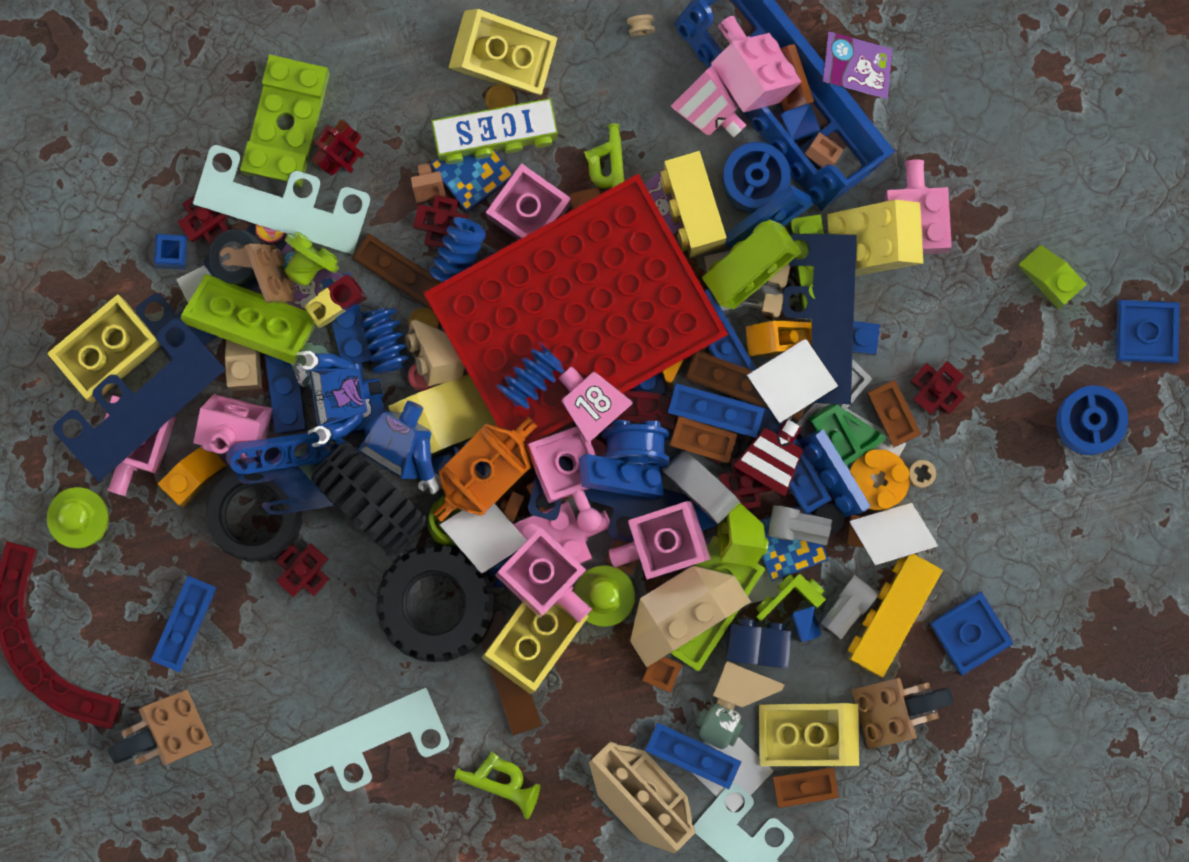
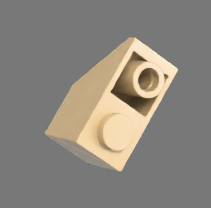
M418 320L411 321L408 334L405 335V344L407 350L413 353L419 375H423L427 385L432 386L461 380L465 367L447 334Z

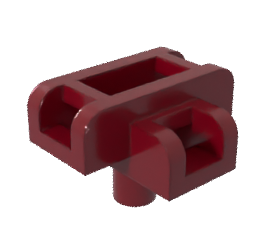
M340 120L335 128L327 125L313 143L319 150L311 161L331 176L336 174L340 167L351 174L354 170L352 168L354 162L358 157L362 159L365 155L356 147L361 140V135L343 120ZM349 151H351L352 154L345 162L343 159L346 157Z
M194 195L182 203L188 215L179 220L178 224L191 242H195L205 236L211 245L219 234L229 230L224 221L231 216L198 205L191 208L195 198ZM218 225L220 226V227H218L216 230H214L213 232H211L210 234L208 233L210 230H212V229L215 228L216 226H218Z
M435 195L433 207L418 204L413 227L416 230L427 232L424 242L425 246L436 248L446 246L442 242L443 237L435 236L433 233L450 236L447 233V227L450 225L457 226L453 221L454 217L469 218L468 215L457 213L459 200ZM440 203L451 205L452 207L443 206Z
M948 361L938 371L926 363L910 381L920 390L913 398V401L918 403L929 415L937 407L950 415L966 397L955 388L965 376ZM943 373H946L954 381L952 382Z
M740 458L730 459L731 473L719 474V481L736 496L746 509L761 507L759 493L770 492L773 489L763 483L761 487V483L734 467Z
M312 543L303 552L291 544L276 561L285 570L276 582L292 597H296L303 588L315 597L321 588L330 581V578L321 571L329 559ZM294 553V555L287 561V563H285V561ZM317 574L316 578L310 584H308Z

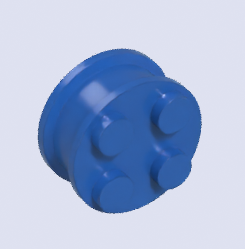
M763 142L744 144L738 147L727 159L722 178L724 192L735 207L748 213H754L759 207L765 205L782 190L789 187L791 178L790 167L785 156L776 147Z
M1085 386L1071 393L1062 401L1056 414V429L1060 439L1069 449L1083 455H1097L1113 448L1122 440L1128 427V413L1124 402L1115 392L1102 386Z
M615 420L611 422V427L602 430V437L607 440L606 453L602 457L624 460L625 464H639L642 467L647 465L664 467L669 464V457L665 454V441L669 439V431L662 428L660 422L644 421L642 424H630L629 421Z

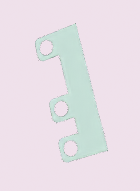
M214 145L210 148L193 201L194 205L285 232L286 234L294 235L298 231L312 240L311 242L353 255L370 203V196L367 193L350 187L342 188L332 214L313 208L320 188V180L317 177L300 171L292 172L282 198L233 182L240 161L239 153L219 145ZM226 153L231 157L232 166L227 172H218L214 169L212 160L216 154ZM298 179H307L312 184V193L306 198L297 197L293 192V185ZM351 194L359 196L362 200V208L355 214L347 213L343 208L344 198Z
M424 688L274 754L271 757L294 810L303 813L319 806L324 799L314 776L315 773L333 766L342 788L345 791H352L368 784L372 779L362 752L411 732L419 753L424 757H429L447 749L449 739L427 688ZM428 729L438 731L441 736L440 744L434 749L424 747L421 742L423 732ZM351 763H356L363 769V777L357 783H350L344 778V769ZM309 785L314 789L315 798L310 804L304 805L296 800L295 793L299 786Z
M732 783L730 789L725 788L694 824L695 833L727 862H779L777 860L794 838L793 833L776 818L769 819L753 838L742 830L737 824L751 809L754 800L752 796L736 783ZM732 792L740 793L744 797L745 804L739 812H731L725 806V798ZM772 827L780 828L785 836L784 842L778 847H771L765 841V833Z

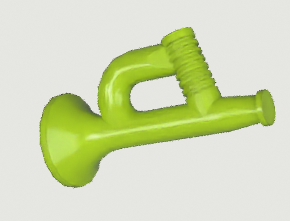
M617 123L608 125V142L596 146V148H591V150L584 151L589 165L591 181L600 188H613L624 182L622 147L619 133L620 125ZM610 154L611 174L603 176L601 173L600 157Z
M490 752L475 773L462 771L461 768L457 769L454 777L455 780L459 779L468 785L509 799L520 807L525 819H529L539 796L540 784H535L527 789H520L523 784V774L517 765L500 759L496 754ZM492 769L508 774L511 777V781L509 784H501L486 778V776H488Z

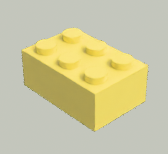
M700 151L664 161V169L660 171L661 177L659 178L664 194L670 193L671 196L668 208L673 223L679 222L680 229H678L679 234H677L682 252L687 251L689 258L724 248L727 237Z
M895 199L827 214L828 234L857 235L855 277L924 264L920 202Z
M117 294L47 354L87 401L94 403L97 400L93 396V390L109 375H117L120 379H123L162 345L129 304ZM116 384L106 385L102 390V395Z
M521 602L481 658L529 694H532L539 687L589 616L586 615L578 623L560 604L557 606L554 604L539 618L526 604Z

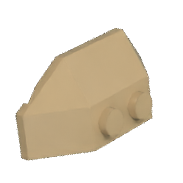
M691 566L640 598L630 642L645 666L648 667L751 601L735 576Z
M609 742L589 762L598 797L640 842L675 854L695 834L687 795L646 751Z

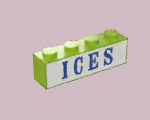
M551 98L431 120L439 161L445 160L448 165L464 161L463 156L475 154L476 159L488 158L493 156L494 150L496 152L505 150V153H516L522 151L524 146L535 145V148L547 147L553 144L552 141L557 140L558 135Z

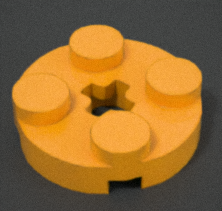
M870 450L856 459L849 470L871 505L868 508L869 510L889 509L899 504L908 492L910 484L909 469L899 456L890 451ZM882 472L885 474L884 480L887 481L886 486L880 485L877 489L873 486L874 481L871 479V475H878Z

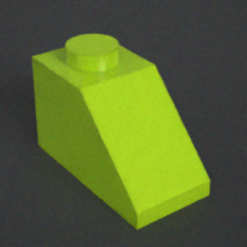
M1039 245L1018 264L1021 270L1058 310L1087 285L1066 261L1042 245Z
M741 503L717 524L721 561L755 567L762 555L764 556L767 553L769 542L768 538L765 537L763 523Z

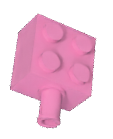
M734 16L724 19L718 25L719 30L722 31L730 45L711 64L743 113L780 103L802 82L796 74L795 68L788 62L780 50L778 42L772 38L770 33L747 37Z
M924 160L905 161L907 188L887 190L884 195V202L895 199L920 202L923 254L948 253L952 248L948 187H926Z
M521 163L486 211L487 219L519 240L563 216L571 206V198Z
M213 394L200 408L194 444L202 445L201 448L206 451L222 454L228 451L234 444L267 439L273 408ZM245 453L241 454L240 459H244L247 457Z
M112 395L110 403H116L120 400V397ZM106 413L105 419L110 416L108 413ZM176 416L168 420L115 468L107 491L126 496L133 471H137V469L158 475Z
M568 501L561 504L559 516L555 520L532 516L513 525L526 540L540 527L543 528L579 564H583L592 560L586 545L587 538L609 529L610 520L604 510L600 513L602 517L600 528L592 533L584 532L579 528L577 519ZM551 508V509H549V510H546V511H544L543 513H549V512H551L554 508Z
M686 501L628 520L634 542L609 549L610 559L615 568L640 559L646 579L711 560L692 501Z
M541 527L495 575L539 618L554 604L556 606L560 604L578 623L592 610L572 591L573 583L586 569Z

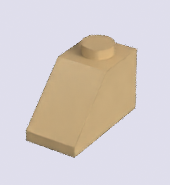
M226 340L225 365L227 388L231 391L262 389L260 352Z
M726 661L712 696L718 698L716 704L734 710L735 705L744 707L782 691L785 684Z

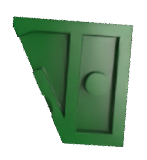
M829 404L808 417L814 431L824 429L846 466L887 440L885 435L837 404Z

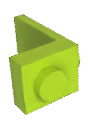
M800 573L795 578L789 574L777 586L781 592L773 600L767 596L756 607L759 614L755 618L759 622L762 621L793 588L811 606H815V609L826 600L822 596L825 591L812 578L807 581Z

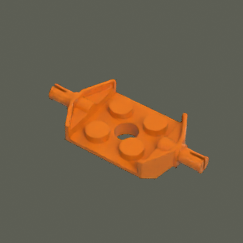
M527 417L516 430L513 429L512 431L489 423L485 424L439 471L440 482L446 498L444 499L445 502L433 514L436 517L439 516L438 519L443 522L457 508L469 513L484 515L531 468L524 441L537 427L536 423L533 422L525 430L533 421L532 419ZM480 461L487 462L491 466V475L487 479L479 478L475 472V467Z

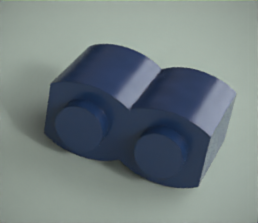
M737 619L736 625H729L725 661L788 668L792 631H785V624L767 623V628L755 627V621Z

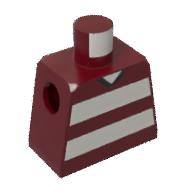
M785 419L777 434L765 428L736 462L734 467L786 496L803 449L793 444L802 427Z

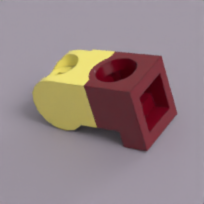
M346 274L305 305V309L317 327L320 328L368 298L354 277Z

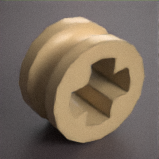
M637 15L628 18L627 24L631 26V29L628 30L629 35L645 36L654 33L655 27L651 25V22L654 21L653 15Z
M919 460L909 468V481L917 488L928 487L936 478V469L929 461ZM922 466H925L927 468L926 473L930 475L929 480L923 479L922 482L917 481L918 475L914 473L915 468L921 469Z

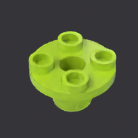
M296 231L294 235L288 234L285 238V241L295 249V254L284 271L287 277L296 284L308 286L319 270L326 268L336 273L340 268L337 265V256L323 247L320 251L311 247L312 240L302 233Z
M74 487L62 491L52 500L47 511V525L51 535L59 543L70 548L80 549L95 544L103 538L108 527L109 513L104 500L100 495L86 488Z
M603 565L589 569L579 578L574 593L592 608L587 614L589 617L586 621L600 627H609L622 622L632 611L635 602V590L631 580L623 571L612 566Z

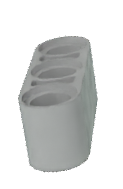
M681 449L669 461V464L661 469L672 483L717 524L740 503L726 486L685 450Z

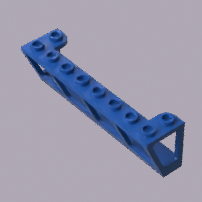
M691 0L675 21L674 26L677 28L679 35L696 52L698 59L710 68L712 66L711 63L723 52L707 32L713 23V13L709 6L717 0ZM731 0L754 28V32L749 35L750 37L770 33L772 38L778 42L779 48L795 44L814 100L813 104L828 121V126L820 133L827 137L832 132H836L863 165L860 170L847 179L837 167L830 164L817 171L805 155L817 134L798 147L767 108L768 106L744 112L752 123L753 128L761 134L765 141L776 147L785 156L790 167L791 176L799 182L810 196L811 201L822 211L880 167L895 151L844 87L823 82L824 61L775 0Z

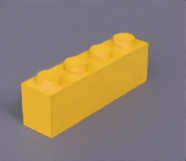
M916 554L898 558L892 569L896 573L891 584L888 582L884 583L877 596L881 600L876 611L872 608L869 610L862 623L866 626V629L861 637L857 635L854 637L847 650L852 653L848 660L880 678H883L943 571Z

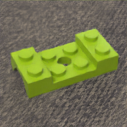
M269 54L262 80L263 89L250 141H247L240 169L243 175L262 176L288 183L292 172L300 171L306 173L330 75L327 67ZM284 115H290L294 118V125L289 130H282L278 127V120ZM298 179L293 186L302 188L304 179Z

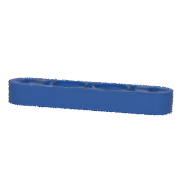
M316 432L241 442L229 448L226 460L234 472L238 474H250L322 463L340 443L345 441L342 437L334 439L333 441L336 444L331 445V450L327 451L325 446H328L330 441L319 447L312 446L315 442H319L320 439ZM298 444H308V450L303 456H294V449ZM269 448H278L279 453L274 460L266 461L264 459V454ZM242 453H245L247 457L243 459L242 464H239L236 460L241 458Z

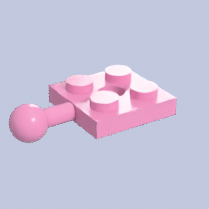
M574 427L529 443L526 446V450L548 503L572 495L580 512L577 518L579 528L587 533L597 531L601 526L602 517L597 510L590 507L584 490L590 488H585L581 485L579 458L585 454L596 455L591 442L588 443L578 427ZM566 456L572 460V471H565L559 466L560 457Z

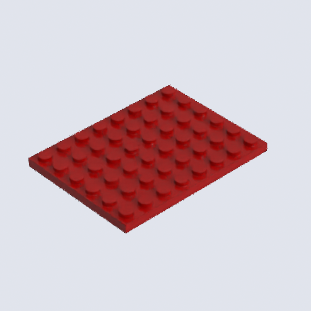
M639 173L424 292L426 299L497 426L511 431L513 429L516 430L527 417L533 421L525 430L533 422L536 423L537 427L525 438V447L529 443L538 441L573 422L561 401L570 391L558 379L562 375L560 372L553 371L556 378L554 383L547 379L544 380L547 387L546 391L538 388L535 389L539 397L537 400L530 397L526 398L530 405L529 409L521 406L517 407L496 387L497 384L508 387L505 381L506 375L517 378L513 368L517 366L525 369L522 359L525 357L533 361L534 358L530 352L532 349L540 352L543 351L539 342L561 362L565 372L573 366L584 380L590 374L596 372L623 394L728 335Z

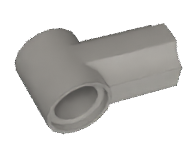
M773 505L767 536L788 541L796 539L826 546L832 520L815 515L802 514L796 509Z
M854 575L838 595L839 599L830 608L820 624L833 635L842 639L860 614L863 615L868 610L879 593Z

